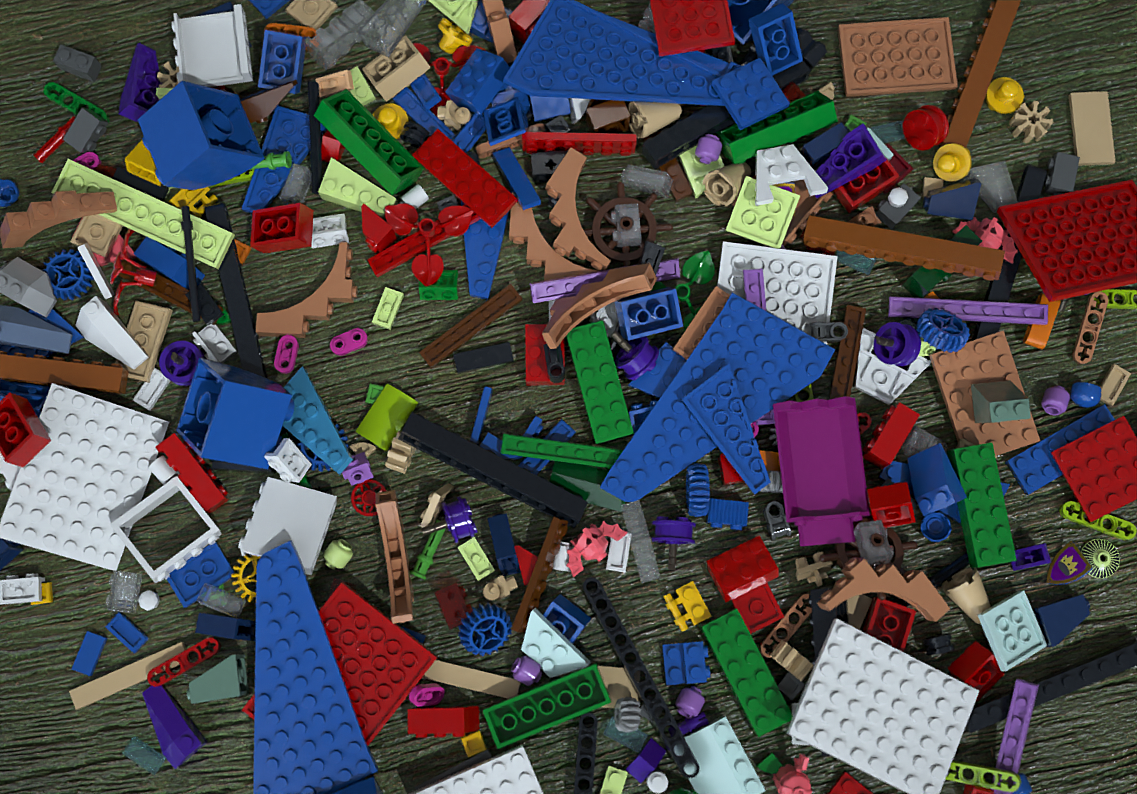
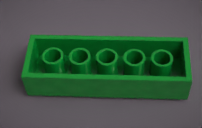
M347 89L321 101L314 116L392 196L416 183L424 167Z
M815 91L789 102L790 104L787 108L742 130L735 124L718 131L716 136L722 143L721 153L734 164H741L746 159L756 157L758 150L780 147L782 144L794 142L804 135H811L821 128H828L833 123L838 122L834 101L821 92Z
M603 320L573 328L565 337L594 443L598 444L634 434Z
M993 443L947 450L948 459L967 498L957 502L970 567L979 568L1017 561Z
M733 609L700 626L754 735L760 737L791 721L793 715L738 609Z
M597 662L585 668L578 669L483 709V713L497 749L607 705L611 703L612 699Z

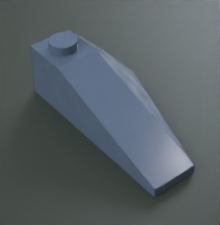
M0 305V344L69 354L73 335L20 308Z

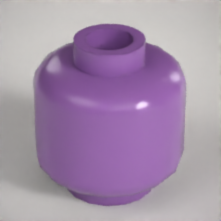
M706 134L704 137H701L695 151L696 156L700 158L699 161L704 164L717 161L722 149V143L714 135Z
M1061 386L1049 387L1044 392L1041 402L1042 408L1050 415L1062 414L1068 407L1070 395Z
M528 656L518 657L511 668L513 678L527 686L534 682L537 683L542 676L540 664Z
M694 686L683 688L675 702L678 708L677 712L687 718L698 716L705 703V698L701 695L702 691Z

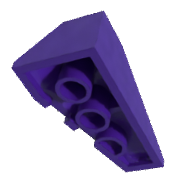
M140 43L136 45L119 107V115L138 122V119L160 100L156 95V89L160 88V84L162 85L157 78L159 67L156 51Z
M864 124L846 134L841 144L831 152V156L817 169L816 173L828 187L827 193L871 171L887 160ZM827 193L815 195V197L819 198Z
M151 685L142 694L162 753L174 769H177L208 742L164 685L157 687Z

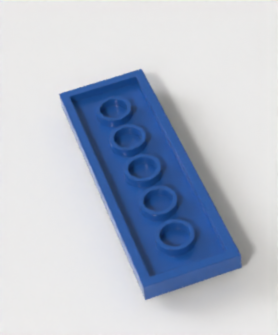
M1104 404L1007 460L1005 463L1024 493L1029 495L1063 475L1050 452L1115 419Z

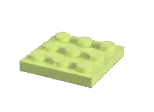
M746 176L725 231L771 248L780 249L800 195L769 185L774 198L773 202L756 206V179Z

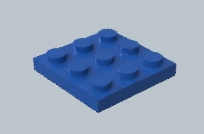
M761 58L716 78L711 83L740 130L787 108L790 104Z

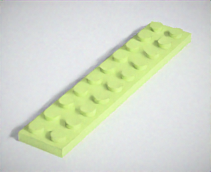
M70 159L67 160L51 193L55 194L56 191L76 190V193L113 191L117 211L98 215L186 254L184 231L181 230V222L183 221L182 210ZM190 214V219L193 221L194 259L219 269L235 234Z

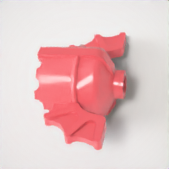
M973 217V220L969 222L961 221L958 228L952 231L956 235L967 225L982 240L978 246L998 249L1002 245L1005 251L1004 260L1012 264L1014 263V256L1018 253V250L1014 246L1012 237L1007 236L1009 234L1008 230H1003L997 223V218L994 217L992 220L985 218L979 222L976 217Z
M605 521L602 522L599 528L594 524H591L590 528L585 527L582 530L583 533H580L577 539L575 538L570 541L574 548L567 550L569 561L566 567L571 570L572 577H575L583 570L581 555L585 560L597 559L600 562L608 555L605 552L608 546V540L605 537L608 536L619 541L627 534V531L622 530L618 524L608 525Z
M800 754L799 758H794V766L787 764L773 775V780L779 794H812L813 789L811 788L810 780L801 771H806L809 757H805V754Z

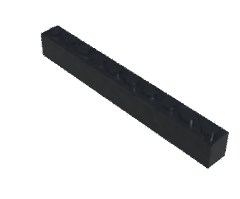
M802 61L772 76L782 92L785 93L807 81L810 68ZM707 105L701 110L694 111L688 118L679 120L671 128L663 129L659 135L645 140L642 154L655 170L696 146L701 137H704L706 134L715 135L716 132L734 124L735 121L725 106Z
M411 412L398 438L404 443L552 518L558 517L567 520V525L575 528L580 522L588 504L581 496L566 491L565 488L550 483L544 477L532 474L528 469L521 468L513 464L512 461L497 456L491 450L479 447L477 443L468 441L459 434L444 429L438 423L426 420L420 414Z
M1137 639L1032 681L1031 683L1039 685L1034 707L1137 666ZM1014 689L975 704L964 732L972 733L1007 719Z

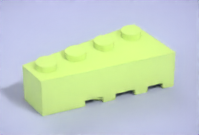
M331 158L318 191L321 198L362 212L361 206L365 204L383 220H386L385 206L397 205V199Z

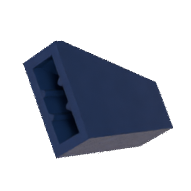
M973 178L928 191L927 197L925 196L923 199V208L927 214L973 220L982 183L978 179Z
M507 513L496 514L493 517L487 518L501 575L508 576L520 573L521 570Z
M1084 594L1032 608L1047 643L1046 647L1058 645L1090 615V604L1088 599L1084 597Z
M199 613L195 633L256 641V621Z

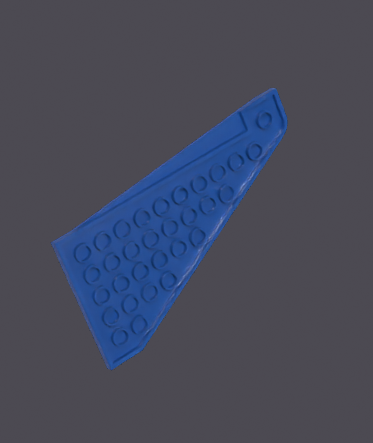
M550 0L505 75L503 83L529 96L725 106L712 87V80L742 66L733 62H725L700 51L659 57L656 35L654 33L593 10L575 0Z
M732 292L718 317L609 470L600 488L622 501H637L717 447L681 399L727 364H730L741 400L743 401L750 424L771 411L773 404L786 401L820 378L835 349Z
M291 540L264 553L257 563L253 794H330L377 772L379 768L365 741L308 584L302 561Z

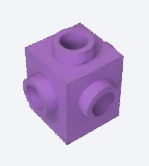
M365 452L352 455L353 460L342 472L344 479H349L351 486L373 478L371 465Z

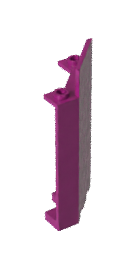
M844 396L830 400L813 399L803 402L786 401L773 404L786 522L795 523V526H798L800 546L855 542L853 521H861L863 516H870L855 398Z

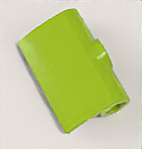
M386 384L357 428L356 433L387 452L394 437L397 436V432L403 430L418 402L395 387Z

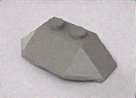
M18 257L0 267V293L48 317L57 301L53 294L48 274Z

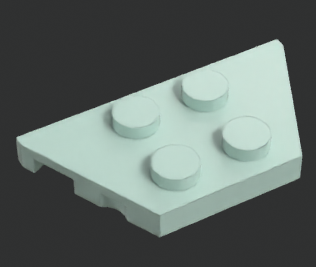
M536 608L531 611L521 650L528 657L538 662L541 666L540 669L550 678L585 668L591 663Z

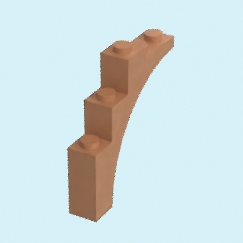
M481 0L496 55L503 57L506 63L513 62L517 54L503 1Z
M570 148L545 188L548 195L555 199L559 198L550 212L549 219H551V223L555 226L563 227L553 243V248L561 256L566 255L569 257L572 252H575L579 259L588 260L595 269L599 271L601 269L606 270L611 260L600 253L589 241L581 227L576 210V184L586 164L587 157Z
M76 190L56 191L51 201L31 202L27 212L6 213L0 227L2 247H23L26 241L35 234L68 220L116 212L117 205L113 191L76 193Z
M517 202L511 208L509 239L515 244L528 242L527 264H530L532 267L545 265L544 281L599 271L573 264L556 253L541 235L534 219L532 207L523 210L519 202Z
M347 242L339 243L338 255L330 274L312 295L301 303L284 310L257 313L256 333L259 336L268 337L291 335L295 338H305L306 333L309 332V321L307 320L330 321V315H333L334 306L331 302L354 303V297L358 295V287L355 286L353 280H348V278H351L352 273L351 267H349V260L353 258V249H350Z
M651 264L611 269L603 281L583 284L576 296L556 299L549 310L552 317L542 332L549 348H557L563 338L576 325L595 311L624 297L652 290L657 277Z
M392 490L376 493L375 505L386 557L391 619L394 624L413 620L414 589L409 572V557L404 540V525L396 491Z
M855 557L848 560L845 564L846 567L841 570L846 577L840 578L836 582V586L832 590L824 592L821 595V599L817 602L821 609L830 611L841 602L856 595L869 592H884L905 600L929 621L937 622L950 610V607L923 571L909 570L902 577L893 564H880L873 570L865 558Z

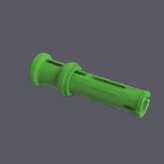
M284 151L281 154L269 153L267 156H264V160L251 169L269 168L275 170L277 167L291 168L292 157L289 151Z
M446 528L430 534L422 553L417 555L416 558L418 560L413 570H410V574L426 580L427 577L425 575L430 565L434 563L432 558Z

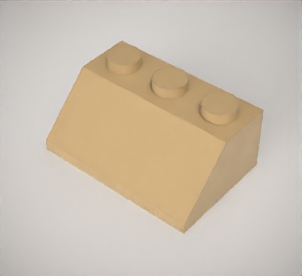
M405 35L362 68V70L387 102L431 67Z

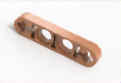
M540 123L528 127L526 132H546V129ZM522 134L490 146L489 141L482 143L475 148L477 155L480 159L493 156L492 153L509 147L512 149L521 146Z
M1095 292L1088 298L1072 353L1073 361L1077 364H1085L1092 359L1108 304V296L1104 292ZM1100 296L1102 303L1097 305V310H1090V308L1096 307L1094 298ZM1091 313L1098 317L1096 324H1091L1088 321V316ZM1085 332L1092 334V341L1089 343L1085 342L1082 338ZM1080 344L1090 346V348H1085L1084 355L1087 357L1082 359V361L1078 353H1081L1084 347H1080Z
M810 594L801 595L785 613L784 618L776 624L762 641L759 648L762 656L772 658L769 656L770 652L765 653L766 648L764 647L765 644L770 645L773 642L770 639L771 636L779 643L781 640L787 643L810 615L812 606H807L802 610L805 612L804 616L801 611L795 609L796 606L801 608L804 604L802 599H808ZM793 612L799 615V622L797 624H792L789 621V615ZM778 628L786 630V638L779 639L776 636ZM777 643L773 645L772 650L776 648Z

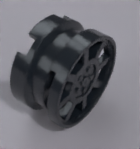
M406 122L404 125L405 130L401 132L400 138L406 143H411V146L419 148L425 142V139L429 137L430 133L427 129L416 123Z
M951 633L923 639L924 645L927 646L926 654L936 655L955 650L950 641L952 639Z

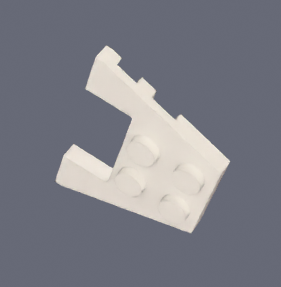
M793 144L757 151L755 172L756 206L773 202L774 198L769 185L804 179L810 196L827 193L828 187Z
M863 328L858 351L854 388L890 405L931 364V361L918 356L909 365L907 371L896 365L885 364L876 355L871 353L876 334Z

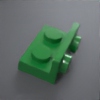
M443 270L441 277L430 286H424L419 281L420 300H458V270Z

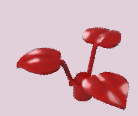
M413 43L428 63L431 57L429 49L423 44ZM474 45L462 46L453 53V60L456 64L444 57H440L428 64L430 67L434 66L436 74L440 76V88H434L442 101L430 108L436 116L438 106H446L447 101L451 100L445 93L448 88H444V76L449 73V67H459L460 71L476 48L484 51L486 49Z
M397 204L385 206L387 223L396 234L408 235L412 227H419L420 233L426 239L427 255L420 254L415 257L411 266L412 272L424 286L434 284L443 273L444 263L439 255H431L429 237L435 234L436 227L444 228L445 232L450 236L457 237L463 235L469 228L473 210L464 206H449L444 208L438 215L441 225L437 222L434 223L429 218H424L415 225L418 221V213L412 205Z
M129 229L125 235L122 252L118 253L114 261V270L110 278V284H113L115 278L121 272L134 276V280L137 281H120L113 301V312L118 316L117 304L124 287L131 285L141 286L142 284L153 287L157 273L147 270L145 266L138 264L128 257V240L135 232L132 229ZM125 259L139 269H136V272L124 270L121 260Z

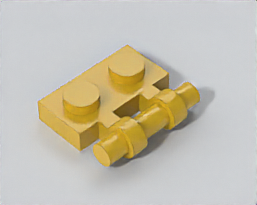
M205 187L196 190L180 189L168 201L172 206L180 210L183 206H189L190 214L201 219L205 213V206L213 205L218 201V198L215 195L208 198L205 194L210 188ZM200 200L202 205L196 209L193 205Z
M693 581L675 590L678 595L677 599L674 600L671 593L663 596L667 603L665 604L667 609L671 610L675 618L674 622L682 632L689 629L685 621L690 619L693 626L712 617ZM680 603H682L687 612L683 616L677 607Z

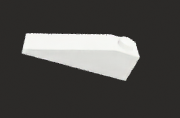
M95 296L80 309L75 326L87 341L134 370L149 358L106 301Z

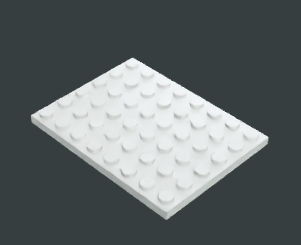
M52 383L39 417L51 441L24 468H20L0 521V538L116 571L125 544L110 524L141 502L151 475L149 466L156 460L158 450L155 447L163 441L169 422ZM132 525L123 531L127 537H129Z
M834 619L786 733L907 794H940L979 691L838 619Z

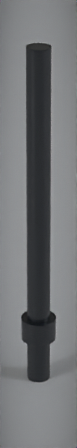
M189 206L181 207L183 220L181 222V230L184 231L193 322H199L201 319L192 239L193 221L190 219Z

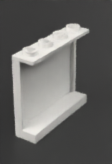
M241 4L234 5V11L182 19H179L177 13H174L172 29L176 33V38L173 39L178 53V55H175L176 65L179 67V72L177 73L178 83L186 81L206 87H215L253 81L246 15Z
M268 477L266 483L263 482L261 484L259 501L256 500L253 505L252 511L254 514L252 519L249 518L247 521V533L245 537L242 536L240 539L239 548L241 554L245 556L248 553L261 557L264 553L292 540L306 574L312 575L337 505V496Z

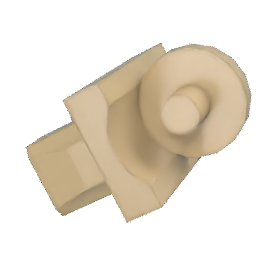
M450 100L447 101L446 106H438L437 117L440 120L444 119L447 127L453 126L457 131H460L462 124L470 120L471 113L467 108H459Z
M823 551L813 555L815 563L808 565L806 557L797 559L795 562L797 580L800 581L807 578L808 583L815 582L818 587L822 586V579L828 578L826 572L832 570V561H820L819 557L824 554Z
M502 575L485 585L483 588L484 597L490 601L495 599L499 601L510 595V591L518 587L514 576L504 579Z

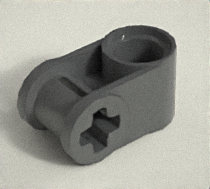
M840 322L809 323L812 337L823 343L841 341L848 334L847 326ZM835 327L841 328L843 332L841 337L834 335L833 329Z
M776 501L766 504L763 508V514L770 539L773 541L780 536H791V529L789 523L786 522V515L782 504ZM771 505L778 509L776 516H772L769 513Z

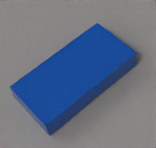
M425 73L411 82L412 89L426 110L442 101Z
M118 612L105 626L133 653H137L149 639L122 612Z
M87 631L72 670L92 676L107 637Z

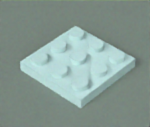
M1024 590L1012 594L978 614L1001 671H1008L1047 646Z

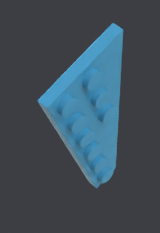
M302 366L283 387L292 394L295 406L291 419L284 421L282 426L340 475L353 458L344 441H342L336 426L333 424L332 418L321 397L318 395L313 382L310 380L307 370Z

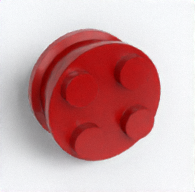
M924 105L909 112L902 124L907 142L914 149L928 150L942 143L949 132L947 114H944L940 108L934 105Z

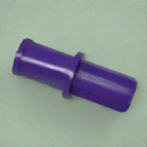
M702 712L698 716L689 719L685 718V721L677 725L682 735L688 732L693 733V730L706 724L708 725L709 722L706 719L705 713ZM671 726L668 730L672 737L674 735V728Z

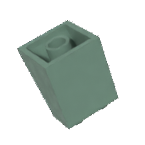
M1010 380L971 384L975 423L1031 419L1029 398Z
M245 654L229 656L190 682L189 688H187L188 700H191V704L249 695Z

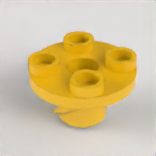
M442 18L438 24L439 29L443 32L439 47L444 52L453 54L459 46L471 45L473 38L457 25H452L448 19Z
M1007 77L997 78L992 81L986 93L988 108L1001 114L1015 112L1021 106L1024 99V92L1020 84L1014 79Z
M396 104L381 105L373 113V116L395 139L401 137V132L405 130V123L409 122L405 110Z
M956 143L942 146L936 152L933 160L936 174L941 179L949 182L958 181L966 177L972 164L969 149Z

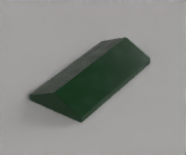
M555 461L550 483L561 486L572 494L581 496L588 504L623 512L625 501L600 488L610 470L609 468Z

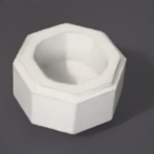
M900 187L892 189L888 196L890 205L896 208L904 206L908 199L906 190Z
M148 590L141 593L138 601L141 608L152 610L157 608L160 599L158 593Z

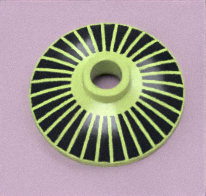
M1094 539L1087 542L1081 549V553L1093 567L1087 573L1094 578H1107L1117 571L1120 563L1119 553L1116 547L1109 541ZM1101 555L1105 556L1104 562L1100 560Z

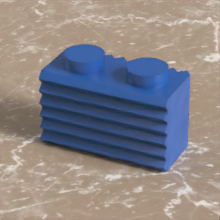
M709 499L710 505L706 523L711 524L710 527L722 528V525L730 526L731 530H742V527L747 526L749 502Z

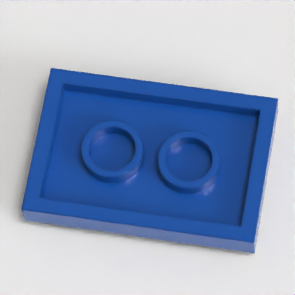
M216 542L205 547L198 556L189 558L182 568L175 569L169 573L170 576L167 578V581L183 607L187 608L233 578L231 574L236 572Z

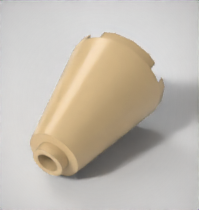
M633 101L627 107L632 121L629 123L632 133L636 134V138H645L679 119L682 113L680 104Z
M744 162L710 171L703 180V185L705 184L706 188L704 192L707 198L718 206H728L740 193L745 177L751 176L749 165Z
M969 567L959 571L952 576V580L949 583L946 580L941 586L943 592L976 624L981 623L978 614L989 609L991 606L980 574L975 567L974 570Z

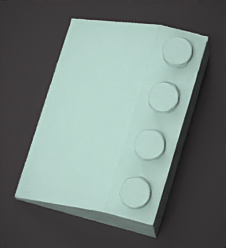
M721 716L708 725L706 724L693 731V733L684 736L699 764L698 775L688 778L698 794H761L765 792L726 716ZM681 744L675 745V754L678 756L683 755L684 747ZM690 762L684 766L686 774L690 775L694 772V765Z

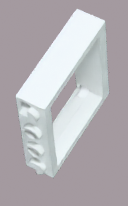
M177 476L110 524L155 583L167 579L170 576L169 573L175 569L182 568L189 558L201 554L205 546L216 543L215 541L222 535L219 528ZM180 490L210 530L153 571L123 531Z

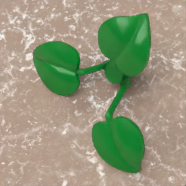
M709 251L697 253L685 262L682 269L683 276L691 280L686 284H679L675 288L678 300L686 301L692 312L684 318L683 325L685 330L701 308L699 307L696 311L694 310L689 300L691 295L689 286L694 281L699 285H704L710 282L714 276L715 269ZM658 281L655 282L651 291L666 288V286Z

